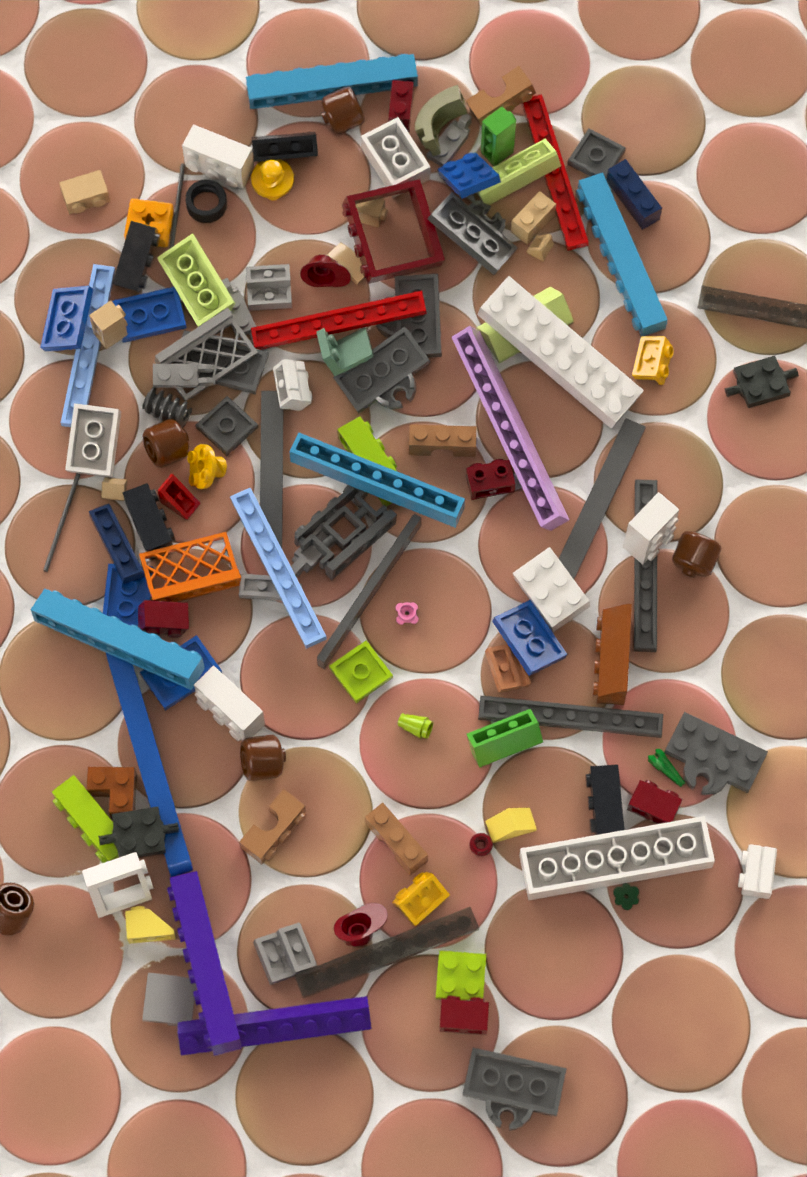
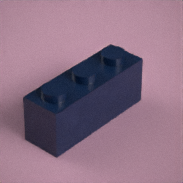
M625 159L609 168L606 179L608 185L640 228L643 230L659 221L662 212L661 205L629 162Z

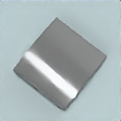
M289 264L246 267L249 311L292 308Z
M300 922L278 929L275 933L253 941L270 985L299 975L317 966Z
M148 973L143 1022L165 1023L168 1026H178V1022L192 1020L195 1001L193 991H196V983L191 984L190 979L185 977Z

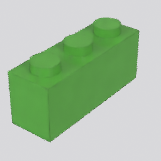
M500 107L482 121L481 153L493 166H496L514 153L516 118L512 112H507L503 107Z
M531 709L466 734L472 755L479 768L543 743L539 723Z

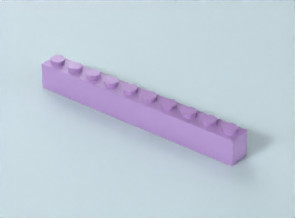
M468 326L452 336L453 342L540 526L552 531L569 521L567 513L481 332Z

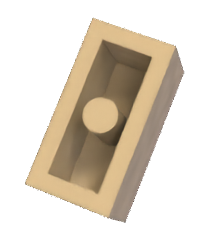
M101 170L59 182L69 214L81 213L85 209L94 206L101 207L110 202Z
M539 191L512 220L511 233L528 245L555 216L556 203Z
M111 300L89 315L93 333L106 350L128 335L126 329L128 324L124 319L126 314L119 305L115 306Z

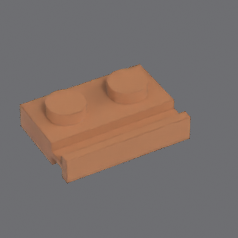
M508 644L490 647L485 650L498 693L520 689L521 687L526 688L531 685L529 675Z

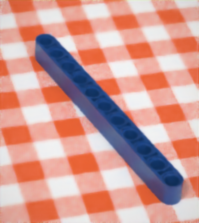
M106 653L150 807L158 806L160 819L164 825L178 822L179 832L165 834L166 853L164 855L170 876L174 877L194 871L134 666Z

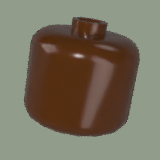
M344 87L322 98L321 103L324 110L321 113L326 125L330 124L335 133L341 134L364 123V114L351 87Z
M168 419L144 430L143 444L150 460L155 466L162 468L187 457L189 453V437L186 430L177 421Z
M685 531L680 536L672 556V561L687 576L693 578L695 575L707 577L712 574L722 548L717 541L705 535Z
M275 735L247 737L242 740L240 760L245 778L248 781L278 778L282 774L283 765L286 762V752Z
M3 883L0 885V934L14 935L21 932L33 912V896L28 889L20 884Z

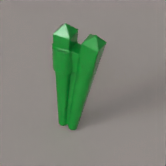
M662 749L655 750V755L658 758L654 755H648V762L658 771H661L679 787L685 784V781Z

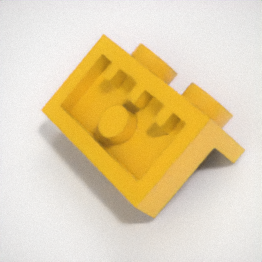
M641 336L632 373L634 379L656 380L659 385H664L665 379L669 375L668 366L670 358L674 354L673 346L665 336Z
M429 872L419 873L413 879L414 883L408 888L401 889L395 895L396 899L392 901L394 906L398 907L414 926L418 925L450 896L435 875Z

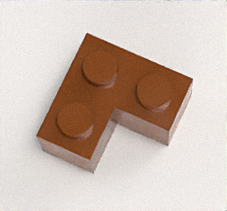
M88 767L87 791L92 797H110L109 814L111 819L112 814L135 810L137 774L134 767Z

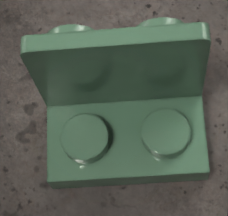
M324 328L316 332L322 358L334 376L373 358L366 328H362L336 341L332 334L329 335Z

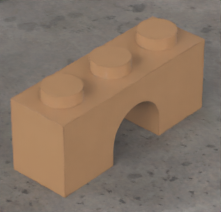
M517 66L501 77L506 86L505 92L501 96L490 97L482 89L466 100L470 111L481 127L482 121L500 107H503L507 112H512L515 107L529 101L536 94L533 84L520 66Z
M410 424L409 455L431 456L432 451L444 449L453 452L454 457H475L477 426Z
M285 789L269 805L270 813L278 819L277 826L272 830L264 831L253 824L239 841L240 848L261 865L265 860L270 861L277 851L275 848L279 843H285L290 837V830L294 825L299 826L306 817L305 805Z
M383 802L365 816L367 827L379 841L383 840L395 855L397 862L409 876L428 862V854Z

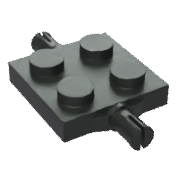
M776 356L734 367L733 373L737 380V385L725 388V394L727 397L740 394L745 399L748 408L789 397L791 392L787 385V379L798 377L799 374L797 368L783 371L779 366Z
M158 806L112 814V834L99 836L100 846L114 843L118 850L119 858L134 852L137 853L138 858L166 853L165 834L179 832L178 822L164 825L160 819Z

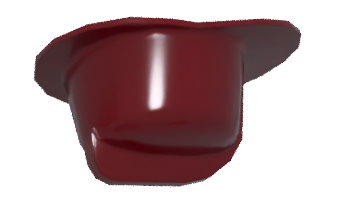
M327 255L314 256L300 271V277L303 282L312 287H344L351 281V274L348 269Z
M378 903L363 905L340 917L334 924V933L339 939L345 941L347 946H364L371 941L373 934L386 923L388 917L387 909Z

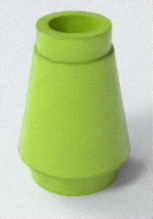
M402 713L398 719L397 725L420 739L429 738L432 732L433 721L429 720V717Z

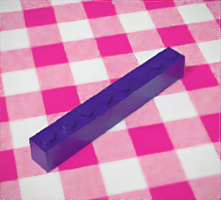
M194 871L170 877L171 887H167L170 901L175 900L176 907L172 908L175 922L180 921L181 928H177L180 942L185 941L187 948L182 949L185 963H191L192 969L187 971L190 983H196L197 991H193L196 1006L201 1005L203 1012L198 1013L201 1027H207L208 1033L203 1034L207 1049L212 1048L214 1056L242 1049L198 873Z
M367 996L234 1014L242 1047L372 1029ZM200 1019L178 1022L181 1056L212 1051V1048L207 1049L203 1034H207L208 1031L206 1026L201 1027Z

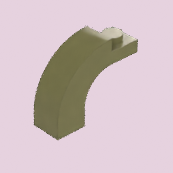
M458 85L445 89L432 97L422 107L416 118L415 131L422 145H424L426 150L430 149L433 157L441 154L438 136L442 127L450 120L468 114L465 99Z

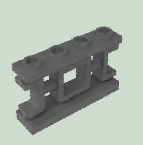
M350 485L345 487L343 493L338 498H332L322 512L317 511L306 526L301 525L295 531L294 544L297 547L300 546L305 551L310 545H314L323 554L324 558L320 560L319 567L326 570V575L331 580L396 524L397 514L392 509L388 511L387 507L383 505L379 510L375 511L363 500L368 496V493ZM353 498L354 503L359 507L354 514L345 506ZM365 515L375 522L367 530L366 525L360 520ZM343 517L357 528L345 539L331 528ZM324 522L322 524V531L327 537L321 542L313 532ZM333 543L343 550L335 558L334 553L328 549Z

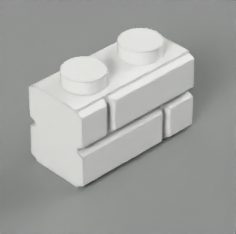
M284 359L273 367L280 409L300 411L312 403V392L309 390L308 385L309 375L305 369L304 362Z
M751 844L748 846L747 851L742 852L741 865H745L744 874L740 873L738 887L742 888V895L764 899L770 898L774 879L776 848Z

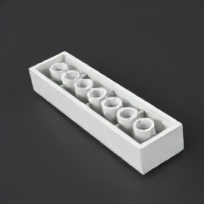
M510 276L504 280L480 307L477 314L480 318L611 429L643 393L644 390Z
M705 816L520 848L519 854L528 900L712 868L715 862Z

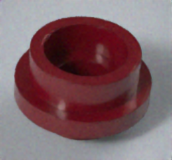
M485 833L475 834L470 840V850L477 856L488 855L493 847L491 837ZM484 842L486 846L480 849L477 847V843Z

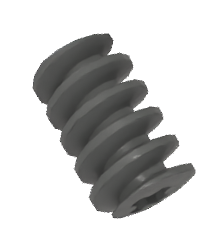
M152 387L144 399L142 409H145V412L148 414L152 413L156 418L160 417L162 421L168 419L175 420L183 428L192 413V408L187 409L188 402L185 401L180 406V398L177 397L172 402V394L164 398V390L156 394L157 388Z

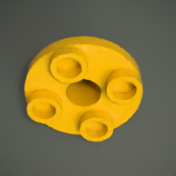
M283 160L261 161L252 171L251 183L254 190L260 196L275 201L285 196L292 189L294 173L289 164Z
M207 444L197 445L187 455V461L190 464L189 484L191 486H195L198 489H207L213 483L214 478H222L226 474V460L223 457H216L213 449Z

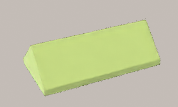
M543 139L492 168L499 174L501 183L481 190L477 194L483 200V203L491 205L561 167L556 150L546 139Z
M193 233L157 257L198 327L226 308L230 311L235 305L233 298Z
M549 287L533 296L566 325L574 322L565 297L561 292ZM486 322L476 327L481 332L486 345L499 363L520 352Z

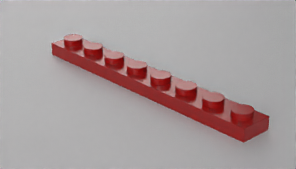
M535 95L529 101L521 104L534 144L546 139L558 154L561 167L544 175L551 200L556 203L555 213L567 251L586 247L589 241L543 95Z
M418 291L252 327L251 333L255 349L263 350L318 338L316 332L323 328L331 335L424 315L427 312L423 293Z

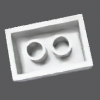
M398 117L361 136V149L386 187L417 179L424 183L430 179V165Z
M194 124L182 145L185 166L193 172L199 171L206 174L210 179L226 182L230 187L244 189L254 169L251 147Z
M74 403L66 471L113 478L121 411L119 409Z
M658 492L628 523L623 548L641 564H644L647 560L652 561L659 553V547L662 544L666 546L673 539V532L676 530L675 525L679 520L677 518L679 509Z
M550 547L513 572L514 579L553 632L590 607V601Z
M212 666L194 684L195 696L198 699L196 701L197 704L205 711L209 709L214 714V720L221 726L225 724L230 729L229 733L237 741L253 737L265 726L263 711L215 666Z

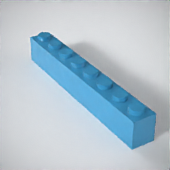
M400 54L395 57H379L373 60L361 59L350 63L339 62L328 66L317 65L306 69L296 68L284 72L274 71L269 74H253L246 77L250 109L322 100L324 96L347 86L353 89L355 95L390 91L392 80L414 82V87H418V74L414 54Z
M600 173L579 180L576 196L579 202H583L585 217L587 220H591L593 225L591 227L592 233L601 243L599 245L601 254L608 259L609 272L611 275H615L617 280L616 288L625 298L624 306L626 311L632 314L634 329L636 331L639 330L641 336H647L666 329L668 319L604 174Z
M298 433L289 451L290 462L454 528H456L464 511L465 498L302 433Z
M44 589L30 609L35 622L187 689L192 690L205 669L203 658L196 651H187L175 642L169 643L164 641L154 633L148 634L136 625L125 624L115 616L109 617L97 608L86 607L76 599L70 600L58 591L52 592Z

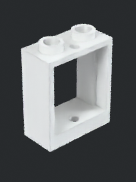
M136 852L82 871L98 918L152 900L149 890L154 888L150 876H144V874L148 873L145 861H139ZM138 874L139 884L101 896L98 887Z

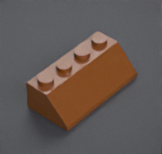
M632 604L603 609L602 616L597 617L596 630L600 631V639L596 638L595 652H599V660H595L594 674H598V682L593 683V696H597V703L624 705L628 690Z

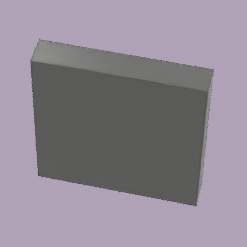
M589 128L568 159L567 164L590 177L603 173L605 179H607L608 169L619 162L626 151V147Z
M226 396L196 424V428L222 453L228 456L258 428V424Z

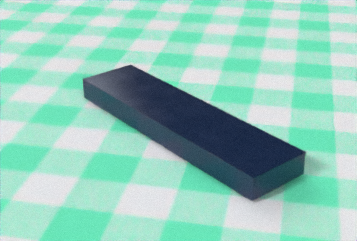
M110 504L90 510L89 516L123 584L144 577V571Z

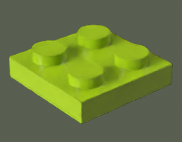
M367 640L329 665V669L355 703H358L393 678V674Z
M439 950L436 999H446L447 996H458L461 998L460 1000L470 1001V998L473 997L483 998L486 954Z

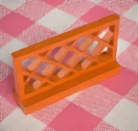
M227 532L139 554L151 601L178 602L240 586L241 576L239 569H237ZM224 540L225 547L221 553L211 548L214 541ZM199 546L205 549L200 558L189 553L192 547ZM176 551L183 555L178 564L167 559L171 552ZM208 551L218 556L213 566L203 561ZM155 557L161 561L155 570L147 566L145 559ZM186 557L197 562L192 571L181 566ZM221 559H224L231 564L232 569L222 571L216 567ZM164 562L175 568L170 577L159 572ZM200 564L210 569L207 576L201 577L195 574ZM178 570L189 575L185 582L179 583L173 579ZM156 575L167 581L164 587L153 588L152 582Z

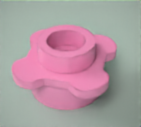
M414 602L397 604L396 611L398 612L396 622L400 625L404 623L416 624L419 620L418 616H416L418 605Z

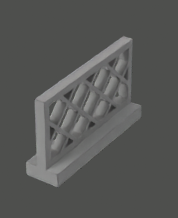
M226 308L156 354L155 363L202 364L203 353L216 355L212 378L216 382L257 355L258 351L234 320L231 311ZM232 325L236 331V338L222 337L223 330ZM209 339L219 340L217 351L204 349L205 342ZM221 341L234 343L233 354L220 352ZM237 344L246 345L251 352L245 356L236 355ZM190 351L201 352L199 363L186 361L187 353ZM218 357L232 358L231 365L227 368L218 367ZM208 386L195 387L194 390L187 394L182 388H176L184 401H187Z

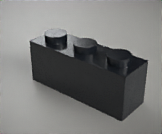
M315 131L251 137L254 162L318 156Z
M134 221L130 222L112 284L139 293L141 288L145 289L148 281V276H145L147 268L152 267L154 255L151 254L153 248L158 246L160 240L157 228Z
M148 483L122 492L145 551L148 552L173 545L172 541L175 540L171 527L166 528L164 522L167 521L163 508L158 509L156 502L159 499L155 489L150 490Z
M618 764L590 766L589 774H585L586 788H591V796H588V810H593V819H590V832L600 835L625 830Z

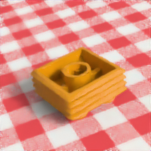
M131 199L124 238L126 239L131 221L146 225V222L152 221L148 226L157 228L159 230L158 234H160L157 247H168L174 213L173 204Z

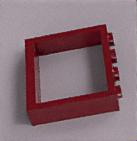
M420 179L346 196L342 204L343 216L348 219V233L354 239V252L356 257L360 258L361 274L363 273L364 278H366L367 284L442 266L445 257L435 225L428 220L431 212ZM409 192L429 258L376 270L356 204Z

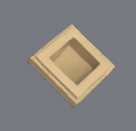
M536 235L527 253L544 262L554 245L552 235Z
M105 477L102 481V499L124 501L122 492L126 491L127 479Z

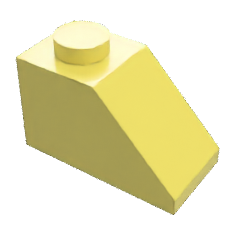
M135 906L131 910L125 911L126 933L129 944L176 940L174 929L150 909H145L143 906Z

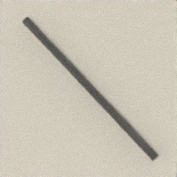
M183 163L180 166L169 249L174 246L185 169V164Z
M76 473L48 554L43 569L45 572L48 571L77 487L80 478L78 473Z

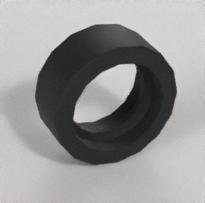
M200 180L191 185L186 193V207L189 215L201 223H211L219 220L227 209V198L224 188L218 182L212 180ZM203 192H211L218 196L219 204L214 209L202 211L195 207L194 198Z

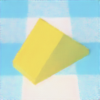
M508 808L485 821L493 843L537 831L530 808Z

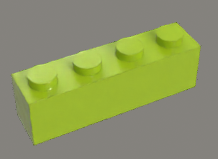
M359 416L337 429L338 439L347 452L397 471L395 469L397 468L395 461L391 456L387 457L384 452L385 447L379 438L375 439L372 434L373 429L368 421L364 422ZM378 497L382 505L387 507L392 504V502Z
M72 775L52 791L55 798L52 802L60 812L65 810L69 815L66 819L74 829L79 827L83 832L81 838L88 846L93 845L97 849L95 855L102 863L119 858L118 850L114 843L101 846L99 843V836L112 834L113 821L75 775Z

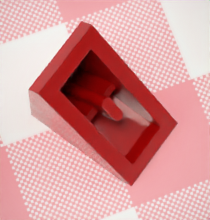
M170 474L157 490L160 503L185 520H188L201 504L174 474Z

